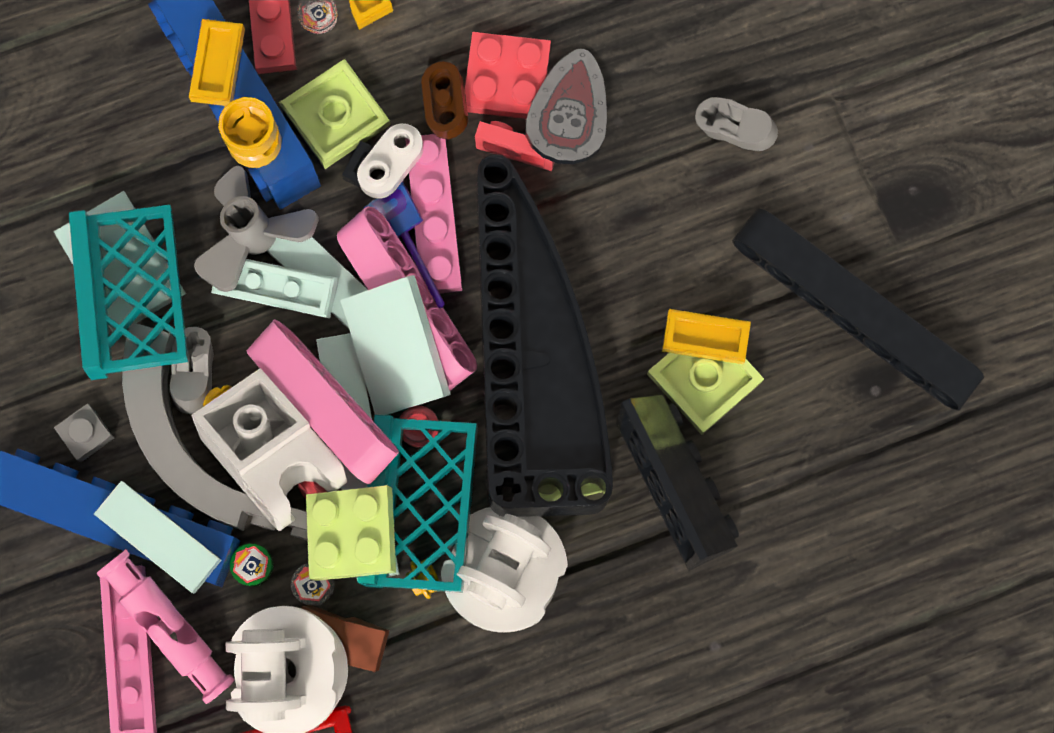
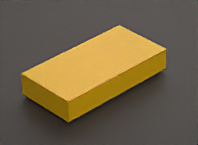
M202 19L189 92L191 102L227 106L233 101L245 32L243 24Z
M669 309L662 352L744 364L751 322Z

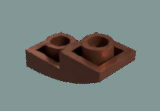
M312 605L302 606V609L315 614L335 631L344 646L349 666L374 672L379 671L390 630L356 617L344 618Z

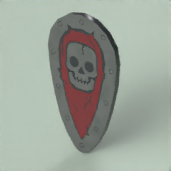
M576 49L564 56L552 68L533 99L526 118L525 136L531 148L541 157L557 164H577L588 161L599 152L605 139L607 105L604 78L598 63L588 50Z

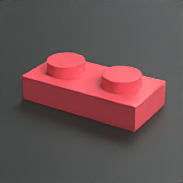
M249 0L256 72L258 74L297 70L290 0Z
M491 121L490 124L479 122L475 134L476 149L503 155L512 160L552 171L555 162L541 157L533 150L524 134L514 132L511 126L499 121Z

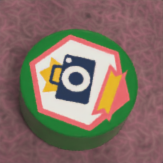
M245 544L239 547L233 553L230 560L232 576L239 583L246 586L254 587L265 583L273 572L274 563L271 554L257 544Z

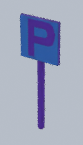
M402 181L391 195L385 198H376L365 207L369 206L378 210L389 222L398 238L402 237L437 307L443 308L445 303L408 231L420 224L423 219Z

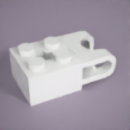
M261 368L191 415L201 441L278 531H281L295 521V517L291 514L290 502L287 499V493L294 485L304 481L316 482L327 492L337 491L348 483L341 462L310 428L309 422Z

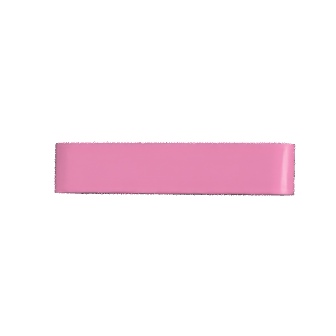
M365 207L337 232V240L368 290L415 275L449 390H452L477 370L476 359L444 308L437 307L417 266L389 222L375 208Z
M274 319L246 350L250 358L263 370L309 422L312 429L358 479L366 484H371L398 455L399 451L392 441L302 341L284 324Z

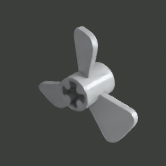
M234 166L217 182L214 189L215 197L224 206L220 213V222L229 235L196 259L194 264L195 270L202 279L223 292L232 291L237 286L248 254L257 255L264 253L271 248L276 238L295 242H303L310 239L315 232L319 217L315 211L306 209L268 218L259 205L251 198L247 172L241 166Z

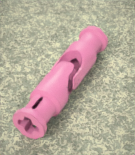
M125 549L97 572L100 578L105 577L121 596L119 602L147 632L181 676H188L203 694L202 700L208 704L226 690L235 679L231 674L226 675L211 657L212 650L176 610L150 576H143L129 559L130 553ZM173 632L176 633L178 641L170 637Z

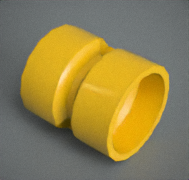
M242 97L231 101L224 107L219 116L218 128L231 156L239 164L249 168H260L270 164L281 150L282 137L272 112L267 105L256 98Z

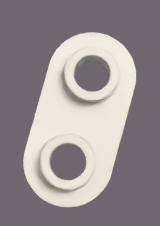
M396 124L390 127L362 161L358 168L357 177L359 185L366 195L372 198H385L391 195L421 158L423 141L415 127L409 124ZM399 138H406L410 141L405 148H398L395 146V142ZM375 169H381L385 172L384 177L379 180L371 178L370 175Z

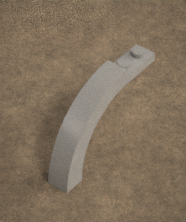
M132 323L129 327V332L141 341L153 330V328ZM162 331L149 347L159 354L171 353L175 338L170 333ZM126 338L123 359H128L138 347L128 338ZM144 352L141 357L150 356V354ZM171 365L122 371L124 401L130 426L140 449L160 478L182 499L223 524L244 531L249 515L253 516L251 524L275 531V527L247 494L231 489L216 481L190 455L178 433L171 410L169 394ZM291 507V514L295 517V521L287 526L292 528L290 535L308 541L307 512Z

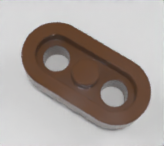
M444 61L434 63L425 70L421 80L425 118L431 131L437 137L451 139L460 135L468 124L464 80L457 67L452 63ZM450 84L447 89L440 90L443 85ZM454 118L450 123L444 124L447 119Z

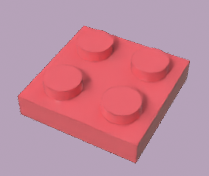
M472 32L465 83L468 112L526 119L532 101L547 77L551 41Z

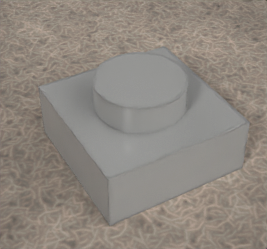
M88 403L54 427L79 462L84 461L114 439L94 408Z

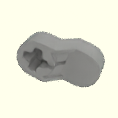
M708 98L696 110L695 119L697 125L708 137L727 141L743 149L753 151L766 150L775 143L778 137L777 126L765 111L748 108L730 99Z
M199 327L185 328L189 362L172 364L170 393L176 409L186 414H193L204 407V399L209 391L212 390L213 346L208 332ZM176 337L173 342L172 352H177Z

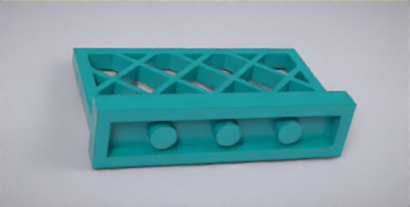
M171 205L88 215L85 210L69 212L82 367L91 380L108 378L107 373L189 362ZM163 218L164 230L154 242L138 231L147 220ZM117 224L126 232L113 247H110L101 240L100 226ZM133 236L149 247L135 264L120 254V251ZM165 241L167 252L161 248ZM102 249L108 252L104 258H102ZM155 253H158L168 261V268L158 280L142 270ZM114 258L130 268L116 286L104 278V270ZM137 274L153 285L139 302L123 292ZM169 279L171 290L164 286ZM105 286L111 290L107 297ZM159 291L170 297L173 305L162 319L145 308ZM118 296L134 307L120 325L108 317L107 311ZM140 313H143L157 323L143 341L127 331ZM173 318H174L175 329H174L172 326L169 325V322H170ZM109 325L115 329V331L111 335L109 332ZM165 329L176 337L177 352L159 354L149 346ZM122 335L138 346L128 359L112 361L111 348ZM144 352L150 354V356L141 357Z
M375 415L374 423L392 441L399 453L371 484H367V487L385 485L391 487L394 521L396 517L408 508L422 525L404 540L394 530L395 540L399 544L395 547V555L397 556L404 550L417 565L414 571L404 579L389 578V574L359 576L357 583L365 587L374 588L391 587L463 593L464 580L457 573L461 566L466 565L478 425L476 423L397 419L391 415ZM404 429L421 430L430 441L412 457L402 447ZM428 431H439L440 433L433 438ZM451 432L467 433L466 449L452 460L439 443ZM435 447L448 464L429 479L416 462ZM402 454L407 461L400 466ZM465 459L464 472H462L457 465ZM413 467L426 483L409 498H406L398 489V481L402 474ZM454 469L463 480L462 491L448 502L436 488L435 484ZM431 488L443 502L444 506L425 521L412 504ZM398 495V497L403 501V503L396 508V501ZM461 501L459 515L453 507ZM450 511L459 521L458 533L444 544L431 526ZM427 530L440 548L421 563L408 545ZM457 543L455 557L449 549ZM444 553L455 564L453 582L436 581L427 570ZM421 573H423V574L427 577L428 580H414V579H415L418 575H420Z

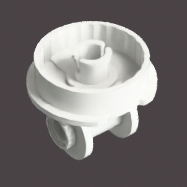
M490 507L479 510L470 515L466 565L461 566L457 573L464 580L463 593L445 592L447 598L464 619L482 629L493 632H515L529 628L542 619L545 614L544 609L550 603L555 593L558 577L565 574L568 564L562 541L553 527L540 516L516 517L505 514L503 517L494 513ZM457 543L455 544V546H454V548H453V551H452V553L454 554L455 557H456ZM451 559L445 561L442 566V582H453L455 564Z
M277 606L264 609L248 618L236 631L232 641L226 642V652L236 654L234 677L237 687L231 692L232 699L226 700V710L238 712L243 721H246L263 733L309 732L329 717L344 693L348 678V661L344 646L338 635L328 624L307 610L293 606ZM290 660L296 667L294 679L288 673Z

